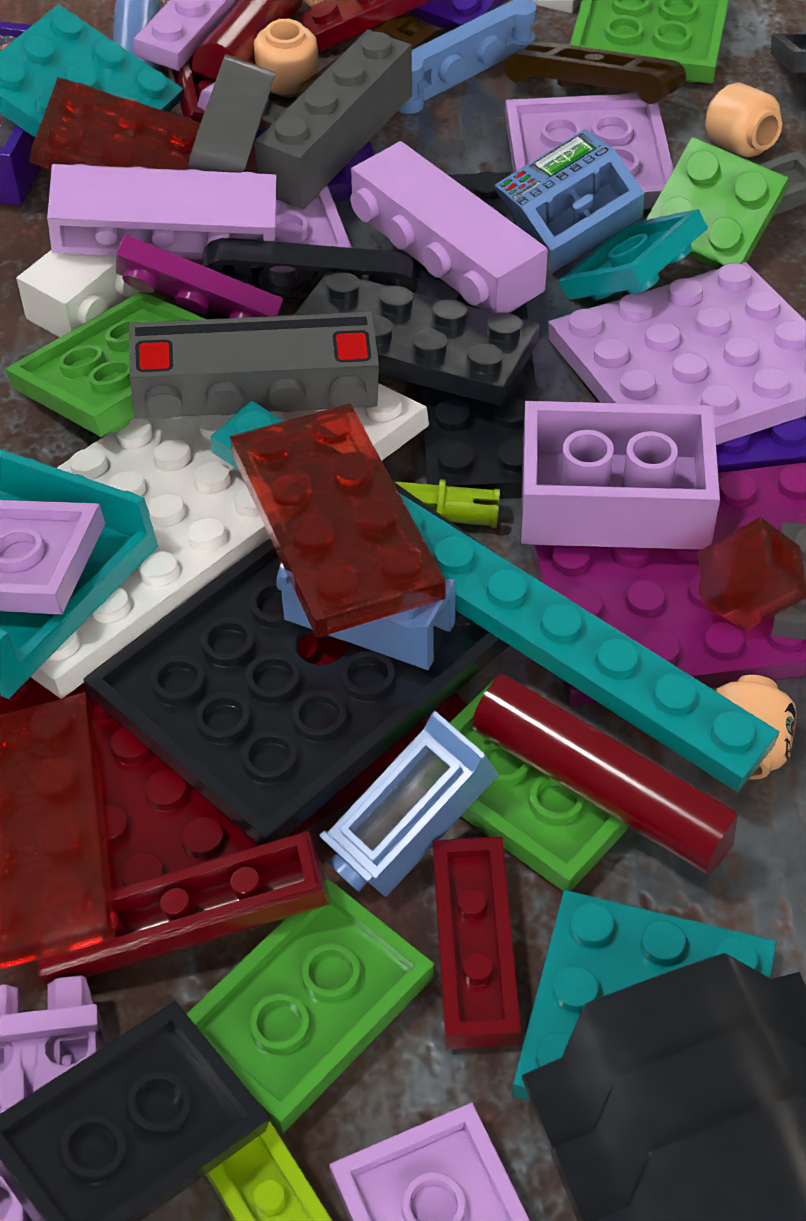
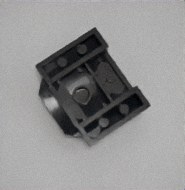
M723 953L658 975L586 1003L582 1007L562 1057L522 1075L521 1078L577 1221H806V985L800 972L770 979L732 956Z

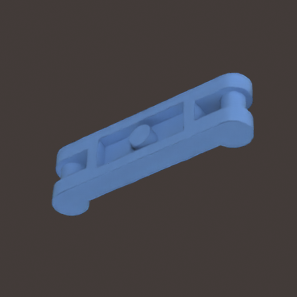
M512 0L413 49L412 97L398 111L405 114L417 113L423 109L424 101L506 60L509 55L519 50H524L525 47L534 43L536 36L531 30V26L536 22V3L532 0Z

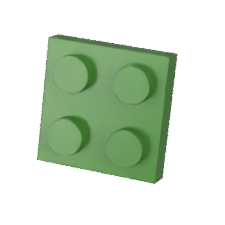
M692 137L646 220L699 209L708 229L691 243L692 251L687 256L715 269H720L727 264H741L743 261L747 263L789 188V177Z

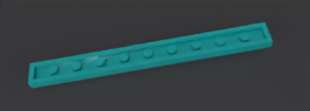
M250 401L210 436L213 454L377 560L435 580L455 579L456 611L736 792L740 791L775 746L780 732L255 402Z

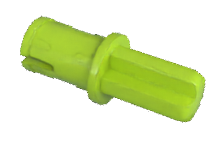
M440 479L439 485L395 482L452 523L490 526V528L497 527L500 489L488 490L446 486V480Z

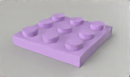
M637 93L506 100L505 118L514 173L586 129L616 150L645 192L643 209L653 208L674 170L658 102L647 104L639 98Z

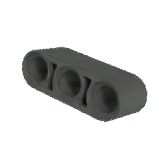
M225 54L194 142L188 169L233 173L245 171L276 72Z

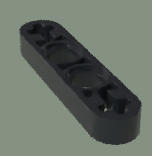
M219 238L211 241L203 250L202 266L276 296L308 298L325 273L335 270L347 271L358 279L386 286H401L414 293L416 289L415 262L408 255L396 251L239 238ZM276 266H289L296 270L289 273H278L270 269Z

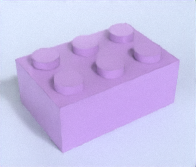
M525 401L521 544L711 550L720 501L713 406Z

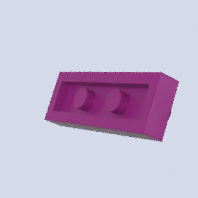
M124 234L116 252V274L123 276L122 279L126 284L142 292L152 293L156 289L176 297V303L191 312L205 314L208 310L227 319L279 316L283 298Z

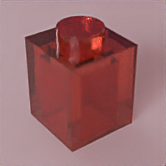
M758 517L698 552L701 577L698 589L703 603L712 613L723 616L743 631L806 599V580L800 546L762 517Z

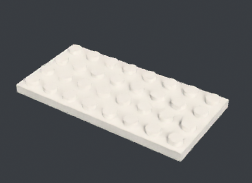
M379 383L377 407L271 412L360 469L367 464L374 467L429 426L427 406ZM235 414L171 417L166 419H135L133 417L130 419V423L122 430L106 434L87 448L76 452L69 460L57 467L66 472L79 474L87 479L123 491H130L144 497L158 544L155 551L31 676V678L60 699H63L83 684V679L303 513L297 507L212 453L210 436Z

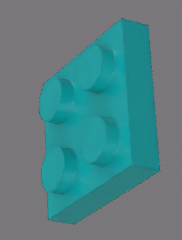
M699 209L634 222L604 241L558 282L568 300L591 296L596 301L604 299L615 292L628 290L631 295L641 293L658 282L659 276L657 273L666 265L677 262L687 256L692 251L691 243L706 231L708 226Z

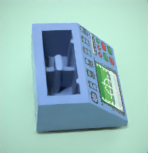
M586 129L495 184V190L521 229L548 248L547 268L551 274L643 217L645 192L616 150Z

